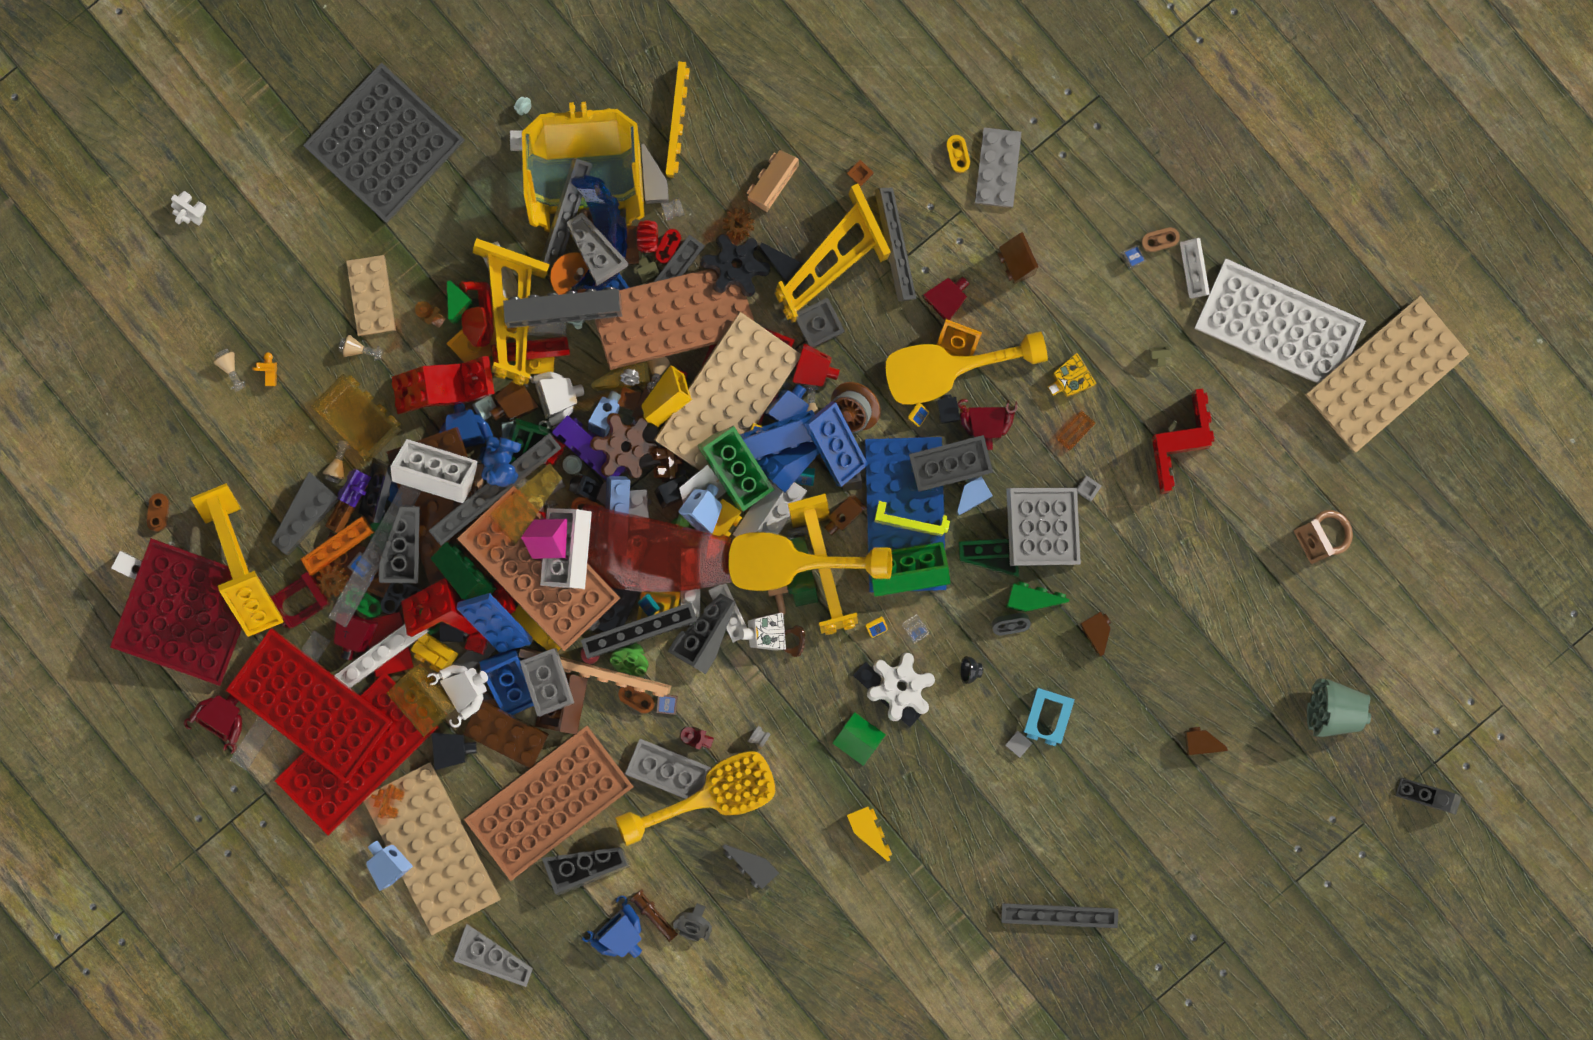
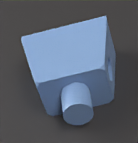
M611 391L608 398L602 396L588 421V430L601 437L607 436L610 430L606 421L607 416L610 413L618 414L620 394Z
M709 484L706 490H693L678 511L698 532L711 534L714 531L722 509V504L715 498L719 489L712 484Z
M375 841L368 846L373 857L366 862V865L379 891L394 884L413 867L394 845L382 848L379 842Z

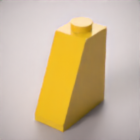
M672 365L666 370L642 404L644 419L657 427L692 400L684 374Z

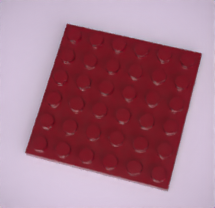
M150 538L110 648L221 686L242 630L241 625L218 588V585L233 580L229 566Z

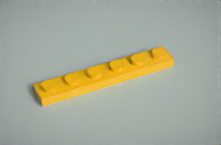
M678 61L666 177L674 178V174L678 173L679 162L676 161V156L681 152V143H678L679 135L682 136L683 124H680L681 117L685 116V105H682L683 98H687L688 87H684L685 79L689 80L690 68H686V62Z

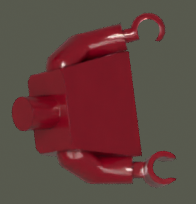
M959 400L958 407L961 408V425L967 434L973 436V438L984 435L987 450H993V440L1001 439V436L1006 435L1013 424L1015 411L1017 410V401L1013 407L1009 406V400H1007L1006 407L967 408L966 405H961V403L968 402V400Z
M230 694L226 700L217 695L215 698L200 701L190 714V718L184 720V726L187 729H191L192 727L187 725V721L191 723L196 721V723L225 742L229 740L223 749L226 751L228 745L232 746V754L237 750L235 743L238 742L242 731V717L240 716V709L236 707L239 700Z

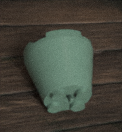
M1320 678L1315 681L1311 688L1314 692L1311 703L1307 704L1308 729L1313 730V736L1326 737L1360 732L1366 724L1370 723L1371 714L1368 713L1370 695L1329 679Z

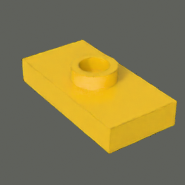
M555 357L526 360L525 373L539 375L546 372H554Z

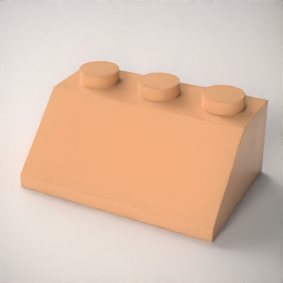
M781 150L777 154L773 153L768 161L770 165L767 169H762L758 175L760 180L756 185L752 184L747 192L749 194L748 200L765 212H768L799 166L798 158Z

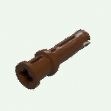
M641 889L629 901L634 902L641 910V915H646L670 942L678 933L654 907L655 903L650 901L644 895V890Z

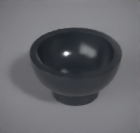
M965 656L960 667L962 682L970 684L977 678L982 677V664L977 663L972 657Z

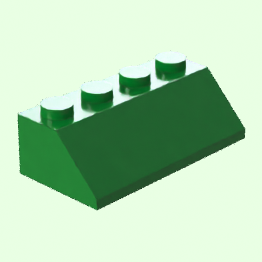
M735 426L717 432L697 445L737 509L745 511L775 490Z
M943 542L891 550L892 573L890 579H874L871 576L874 597L951 584Z

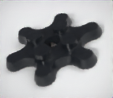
M726 234L719 235L716 238V244L720 249L719 254L704 255L700 260L704 268L714 269L718 274V278L713 284L714 290L718 293H723L728 286L737 285L744 296H753L755 294V287L752 283V278L756 275L767 276L771 271L768 263L759 262L753 257V253L758 248L757 241L754 238H750L743 245L736 246L731 243ZM733 260L741 263V267L734 268L731 262Z

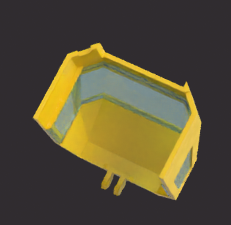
M586 101L581 102V111L575 112L574 102L569 103L570 111L565 113L550 112L540 114L522 131L523 190L529 224L534 227L542 226L544 231L550 232V214L556 213L573 157L593 164L578 212L581 209L588 210L592 207L597 208V210L626 209L627 228L632 225L633 220L643 218V182L637 123L618 109L587 110Z

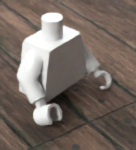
M546 372L535 375L534 378L530 376L531 383L536 384L545 418H549V421H541L539 425L546 423L549 429H551V426L561 423L567 415L570 416L574 406L577 404L576 397L584 395V389L581 384L572 386L570 378H564L563 375Z
M452 665L440 670L438 674H428L427 678L432 675L436 677V681L430 683V685H435L438 679H443L440 683L459 713L457 717L459 723L457 725H453L451 719L449 720L452 727H459L462 719L466 720L480 709L484 699L483 694L487 691L483 683L488 681V676L484 671L477 673L474 668L467 669L465 666Z

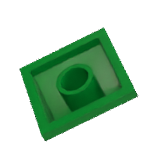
M447 281L448 320L452 324H457L461 320L463 312L471 309L474 303L454 283Z
M854 712L832 744L864 766L886 734Z

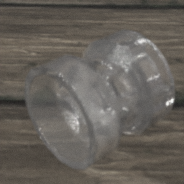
M675 198L672 202L666 201L661 203L667 221L672 220L675 216L681 217L685 215L680 198Z

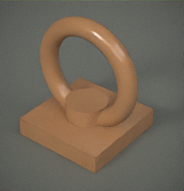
M1335 510L1322 511L1315 516L1313 521L1293 530L1311 564L1331 555L1345 552L1351 545L1353 538L1350 522L1343 514ZM1325 518L1338 520L1344 528L1345 539L1338 547L1331 546L1320 525V522Z

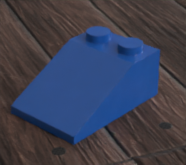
M806 441L800 443L796 448L790 449L788 447L782 449L778 454L765 455L762 459L757 460V463L768 480L783 492H786L815 459L819 451L814 442Z
M516 649L498 653L479 662L481 671H484L488 676L487 684L499 708L510 715L534 706L520 664L521 659Z

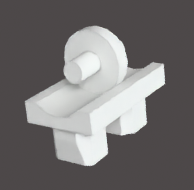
M185 191L171 198V207L174 208L172 214L177 216L175 219L177 224L183 221L189 224L190 221H193L199 226L202 223L206 205L198 201L192 207L189 205L192 197Z

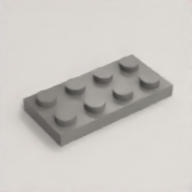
M983 128L975 204L1013 208L1021 132Z
M640 738L625 774L687 799L704 786L706 774L711 767Z

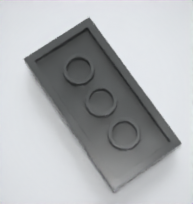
M984 435L909 454L919 492L993 473Z

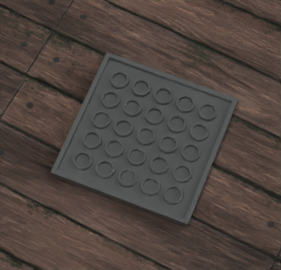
M381 63L303 146L381 219L388 223L465 142V139Z

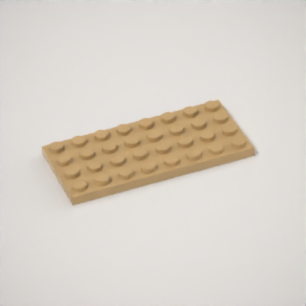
M1420 295L1305 395L1353 453H1356L1469 353Z
M738 312L688 387L692 400L670 416L654 440L699 471L702 470L708 462L697 445L711 435L731 426H735L739 434L750 431L753 423L757 424L797 364L801 354L749 317Z
M431 762L372 792L363 801L386 847L394 845L412 864L413 867L402 878L431 935L501 900Z

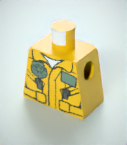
M1076 353L1053 373L1056 381L1047 387L1052 396L1063 391L1064 395L1069 397L1094 387L1096 382L1078 353Z

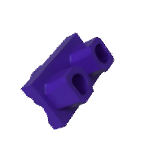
M354 468L353 471L349 472L344 487L340 488L337 499L355 508L361 495L365 496L366 492L364 490L371 477Z

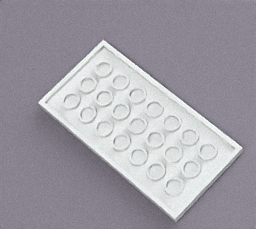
M1225 259L1194 329L1318 384L1352 354L1366 321Z

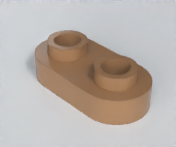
M1169 227L1147 233L1142 239V247L1150 253L1174 247L1179 242V232L1175 228ZM1171 235L1173 237V240L1168 241L1166 239V236ZM1153 240L1154 246H1149L1148 241Z

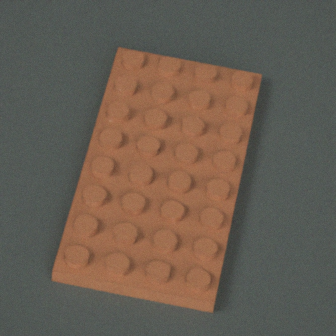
M732 263V266L737 268L736 263ZM707 269L619 290L621 294L622 317L594 319L609 369H616L718 344L738 312L743 313L754 321L747 297L742 294L741 289L737 285L728 286L723 293L716 292L713 284L717 280L718 274L714 269Z
M513 486L461 534L457 540L545 633L565 651L611 608L620 597L588 563L585 589L540 586L543 559H533L521 537L533 520H544L545 518Z
M586 726L577 735L575 734L464 820L508 879L512 881L634 786L591 729Z

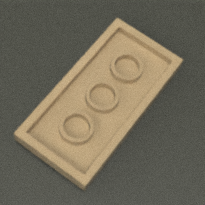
M385 255L346 261L358 337L396 331Z

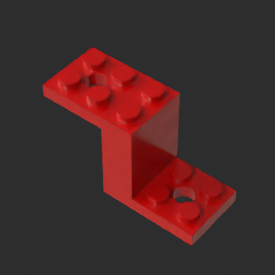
M482 356L462 364L421 366L392 376V388L394 389L397 414H405L423 407L465 404L495 394L489 356Z
M1203 388L1195 389L1191 393L1196 428L1155 434L1152 437L1160 494L1169 493L1172 491V487H1175L1173 475L1170 476L1169 472L1172 464L1170 456L1167 457L1168 454L1208 449L1212 446V442H1214L1213 430L1210 431L1209 428L1211 414L1206 409V404L1209 403L1207 392L1204 393Z
M446 578L401 601L406 633L410 637L441 621L470 635L478 630L456 609L458 602L464 601V599L460 597ZM497 581L492 582L498 588L492 596L495 599L498 598L497 601L509 614L515 612L514 599Z

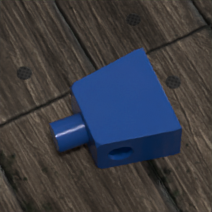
M796 384L792 392L782 389L763 414L778 422L806 412L809 404L801 399L806 389Z

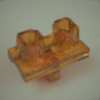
M420 301L415 306L416 315L421 317L420 320L425 324L429 325L432 323L440 328L446 319L438 313L440 311L438 307L430 305L428 302Z
M389 784L385 797H383L385 790L381 788L377 795H371V798L375 799L373 807L379 808L380 803L383 802L378 815L379 818H397L399 809L390 806L391 801L394 799L402 802L405 795L403 790L396 788L397 785Z

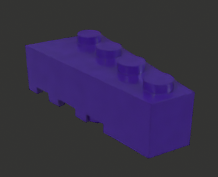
M567 415L552 433L603 479L607 480V477L601 473V466L606 461V454L603 451H595L590 447V441L596 435L590 430L586 432L581 428L583 424L576 418L572 420ZM618 467L612 476H621L627 469L625 467Z

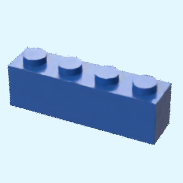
M813 410L742 433L740 436L757 461L765 455L778 454L782 449L788 447L790 449L796 448L800 443L806 441L813 442L805 423L815 413Z

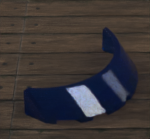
M589 175L571 178V183L578 189L588 205L594 226L625 259L627 252V227L625 218L621 217L618 208L620 204L617 198L611 195L604 186L606 183L600 178ZM588 269L585 276L576 285L571 287L570 291L585 292L588 289L601 291L612 280L617 278L619 272L596 286Z

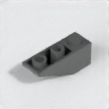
M1401 778L1396 793L1397 797L1454 815L1457 814L1462 797L1455 793L1405 778Z
M727 844L722 846L725 849L723 853L730 860L734 858L738 863L736 867L743 874L747 872L751 877L749 881L755 888L760 886L763 889L779 874L777 869L764 857Z

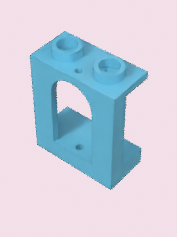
M1036 688L1034 701L1023 732L1027 733V738L1038 740V737L1046 739V744L1056 746V743H1062L1075 699ZM1044 699L1063 704L1056 729L1048 736L1040 734L1037 729V722Z

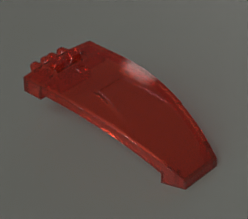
M586 504L582 507V510L592 512L587 563L609 587L641 592H677L702 589L732 582L729 572V552L733 539L724 534L717 536L655 519L608 510L605 507Z

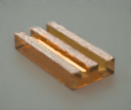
M1081 410L1056 439L1070 451L1096 422ZM1082 416L1084 420L1063 440V435ZM1086 422L1090 423L1088 427L1069 446L1067 442L1080 430V428Z

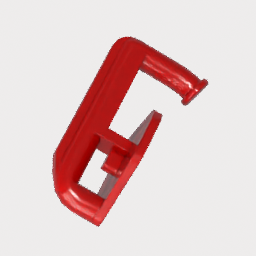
M461 281L459 288L462 292L478 290L479 307L463 312V334L474 347H485L491 342L494 333L490 286L487 282Z

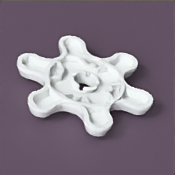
M903 653L900 657L899 665L896 667H890L883 660H877L873 664L874 671L881 677V683L876 687L869 688L867 697L871 701L886 700L890 706L888 717L892 721L901 719L902 711L905 707H913L919 714H925L929 710V704L922 698L921 691L925 687L932 686L935 682V677L931 673L921 675L915 673L912 668L914 657L910 653ZM897 682H905L906 690L900 691L897 688Z

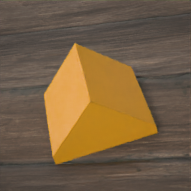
M946 319L937 345L943 347L952 356H973L982 332Z

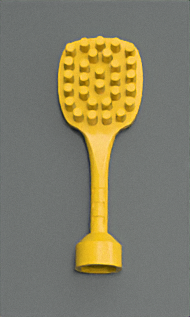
M1041 331L1026 334L1020 346L974 356H952L939 345L921 344L902 348L890 354L886 361V378L890 392L896 402L903 405H915L917 403L929 402L945 395L952 389L954 380L959 375L974 368L1023 357V359L1031 364L1048 361V355Z
M752 532L735 537L729 552L731 580L735 586L746 590L767 591L779 589L790 584L797 573L813 569H866L874 579H890L892 573L891 548L874 547L866 557L816 556L798 551L792 541L784 536L773 533Z
M755 751L738 753L714 765L706 774L704 786L687 799L641 818L634 813L627 812L615 817V821L625 846H629L641 841L645 828L688 811L713 808L722 815H739L762 807L774 797V778L769 765L760 753Z

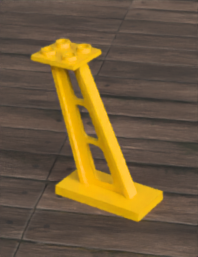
M859 184L851 186L848 193L854 205L853 208L785 287L782 281L778 282L775 295L779 303L783 302L785 317L787 320L791 319L792 323L796 322L797 312L872 248H874L880 262L887 260L891 253ZM858 223L864 233V238L846 255L842 256L837 248V244L852 226ZM831 250H834L838 262L822 277H818L815 273V267ZM809 274H812L815 281L814 284L797 299H794L793 291Z
M476 238L473 253L487 258L489 266L498 363L494 362L491 372L495 373L494 376L501 379L506 377L513 379L512 382L521 386L524 384L528 385L531 376L525 373L528 326L517 327L516 333L508 332L505 328L503 300L508 299L503 295L501 269L506 267L517 272L518 297L523 299L530 296L531 274L545 279L550 264ZM507 336L516 340V363L514 366L510 365L507 361Z
M227 483L191 497V501L205 524L214 521L233 578L231 581L218 585V588L247 637L283 623L281 614L255 571L250 573L248 571L228 514L241 510V507Z
M826 494L788 503L793 529L807 525L814 555L827 556L819 526L820 521L830 519ZM831 568L818 569L831 620L819 622L821 634L830 635L836 633L841 628H844V630L855 628V625L858 624L857 613L843 616Z

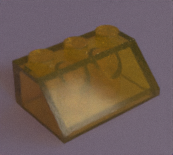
M419 664L409 670L387 694L425 737L447 719L456 708L438 683L430 685L435 680L432 676L427 678L429 673L422 664Z

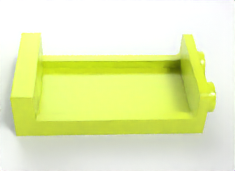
M879 501L875 523L940 537L948 532L950 521L947 520L946 515H943L941 525L938 526L884 514L887 502Z

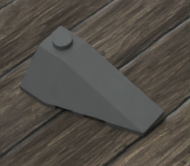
M399 507L379 562L380 583H418L419 507Z
M720 593L704 609V613L697 619V622L692 623L685 632L681 631L677 635L668 652L706 674L717 656L736 602Z

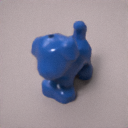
M488 436L486 451L482 459L485 467L481 477L487 480V483L490 485L508 487L515 484L518 473L515 471V467L509 463L513 453L520 451L521 444L502 437L498 440L495 437Z

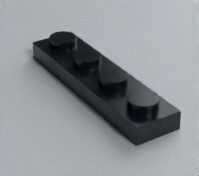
M867 662L853 675L867 689L876 687L881 683L880 675ZM879 699L885 706L890 707L886 700ZM905 707L902 711L901 720L911 727L922 714L916 712L913 707Z

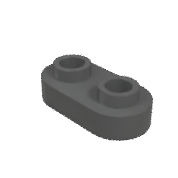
M1025 613L999 616L992 621L993 632L1000 636L1024 632L1031 626L1030 618Z

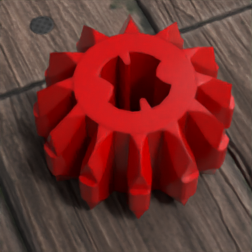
M645 220L638 223L637 245L640 252L651 253L657 250L659 234L658 225L655 221Z

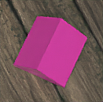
M567 519L533 520L521 537L533 559L566 558Z

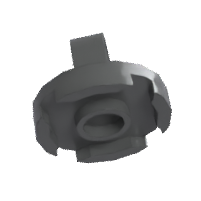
M696 903L693 913H679L673 922L674 929L678 928L680 930L679 934L689 940L699 941L700 938H704V941L707 940L712 932V926L702 917L706 906Z

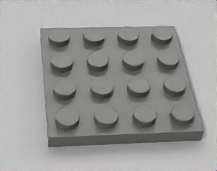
M1077 488L1006 489L1010 566L1080 565Z

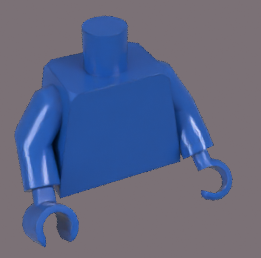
M464 404L454 405V414L446 416V422L442 424L439 431L441 433L458 427L465 448L484 444L488 436L493 437L489 424L480 415H475L473 410H466Z
M621 895L617 897L616 902L618 903L621 898L625 899L622 904V910L595 935L592 931H587L591 935L590 939L587 940L582 936V940L591 942V946L602 955L612 957L619 955L624 957L629 953L633 958H636L642 952V949L637 945L642 939L639 935L641 932L640 919L631 905H627V898Z

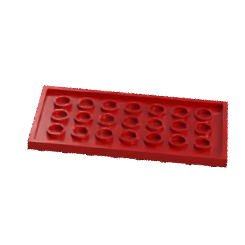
M274 629L268 631L226 689L233 697L346 784L349 783L393 723L389 717Z
M386 672L361 697L389 717L393 723L349 783L346 784L305 751L275 780L328 836L439 728Z

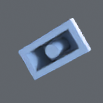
M982 476L966 480L967 484L963 488L957 509L958 516L992 498L993 495Z

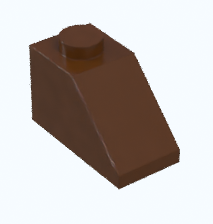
M1101 612L1080 623L1081 628L1099 657L1105 653L1111 629L1109 626L1111 624L1110 619L1106 613L1102 614Z
M1200 727L1189 728V732H1184L1187 755L1228 751L1223 743L1208 731L1201 730Z

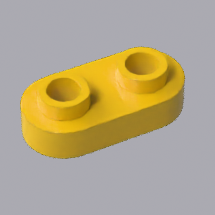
M953 135L947 140L946 144L951 167L957 173H964L970 167L966 142L962 136ZM955 142L958 143L960 146L957 149L953 148L952 144ZM962 161L964 166L959 167L957 162Z

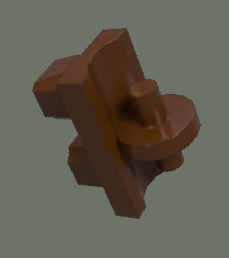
M664 446L652 450L653 460H660L661 466L654 467V478L662 479V482H669V480L675 479V473H679L678 467L683 466L684 461L678 460V456Z

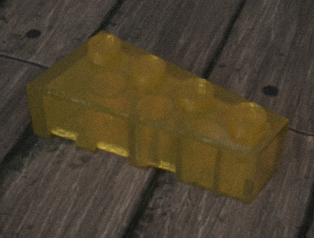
M548 464L489 515L514 545L562 479L551 464Z

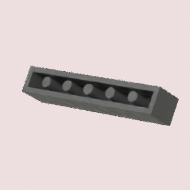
M607 287L601 291L588 289L582 293L568 291L562 295L549 293L547 296L542 297L530 295L523 299L510 297L508 300H503L504 319L507 328L622 317L621 294L619 289L614 287Z
M690 602L582 639L581 643L587 659H591L695 623L698 620Z

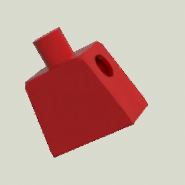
M804 344L792 382L823 386L826 378L837 381L840 369L830 367L832 357Z

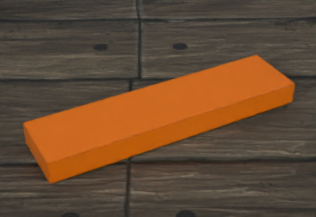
M361 516L301 558V561L309 575H314L373 534L374 531L366 518Z

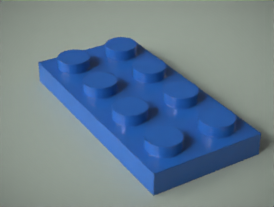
M830 402L805 423L837 486L842 487L868 465L836 402Z
M490 593L458 602L456 609L499 653L532 644L533 637Z

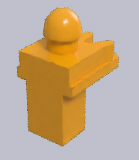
M267 352L263 357L264 362H256V367H252V370L265 371V386H276L277 362H272L273 356Z

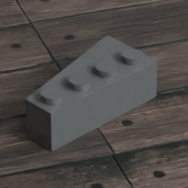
M309 472L271 542L289 556L339 501L337 499L338 496L313 473Z
M621 847L542 858L554 892L558 896L630 867L625 852Z

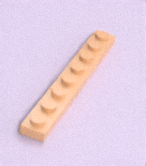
M524 647L520 649L519 657L525 660L543 652ZM560 657L564 672L567 673L576 671L582 677L590 678L591 675L597 677V680L601 682L614 681L616 682L615 685L620 687L633 686L634 690L639 692H645V690L652 691V694L658 697L668 695L671 690V685Z

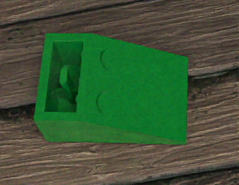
M1018 581L1016 584L1011 585L1005 607L1024 613L1066 604L1070 599L1066 598V594L1060 592L1050 594L1047 593L1048 589L1037 586L1035 589L1028 588L1029 584Z

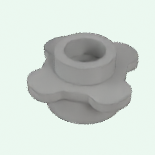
M626 369L621 373L620 376L622 378L620 380L626 385L639 384V373L635 370Z

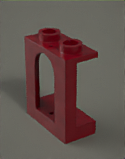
M308 571L301 575V578L275 595H270L283 618L282 625L289 629H294L331 605L314 577L309 575ZM308 586L317 602L295 616L287 615L283 610L284 601Z

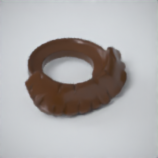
M795 625L784 632L785 636L793 633L799 637V645L792 649L786 647L784 651L790 653L793 657H799L805 647V631L803 627Z

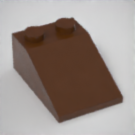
M1023 232L999 247L998 259L1001 264H1005L1007 268L1005 274L1009 281H1013V284L1036 274L1039 266Z

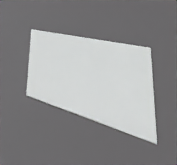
M708 464L679 488L683 504L693 490H706L709 484L719 489L715 497L716 499L726 492L720 481L716 482L718 478Z

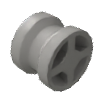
M758 726L748 742L756 744L757 748L761 750L771 734L762 731V728Z

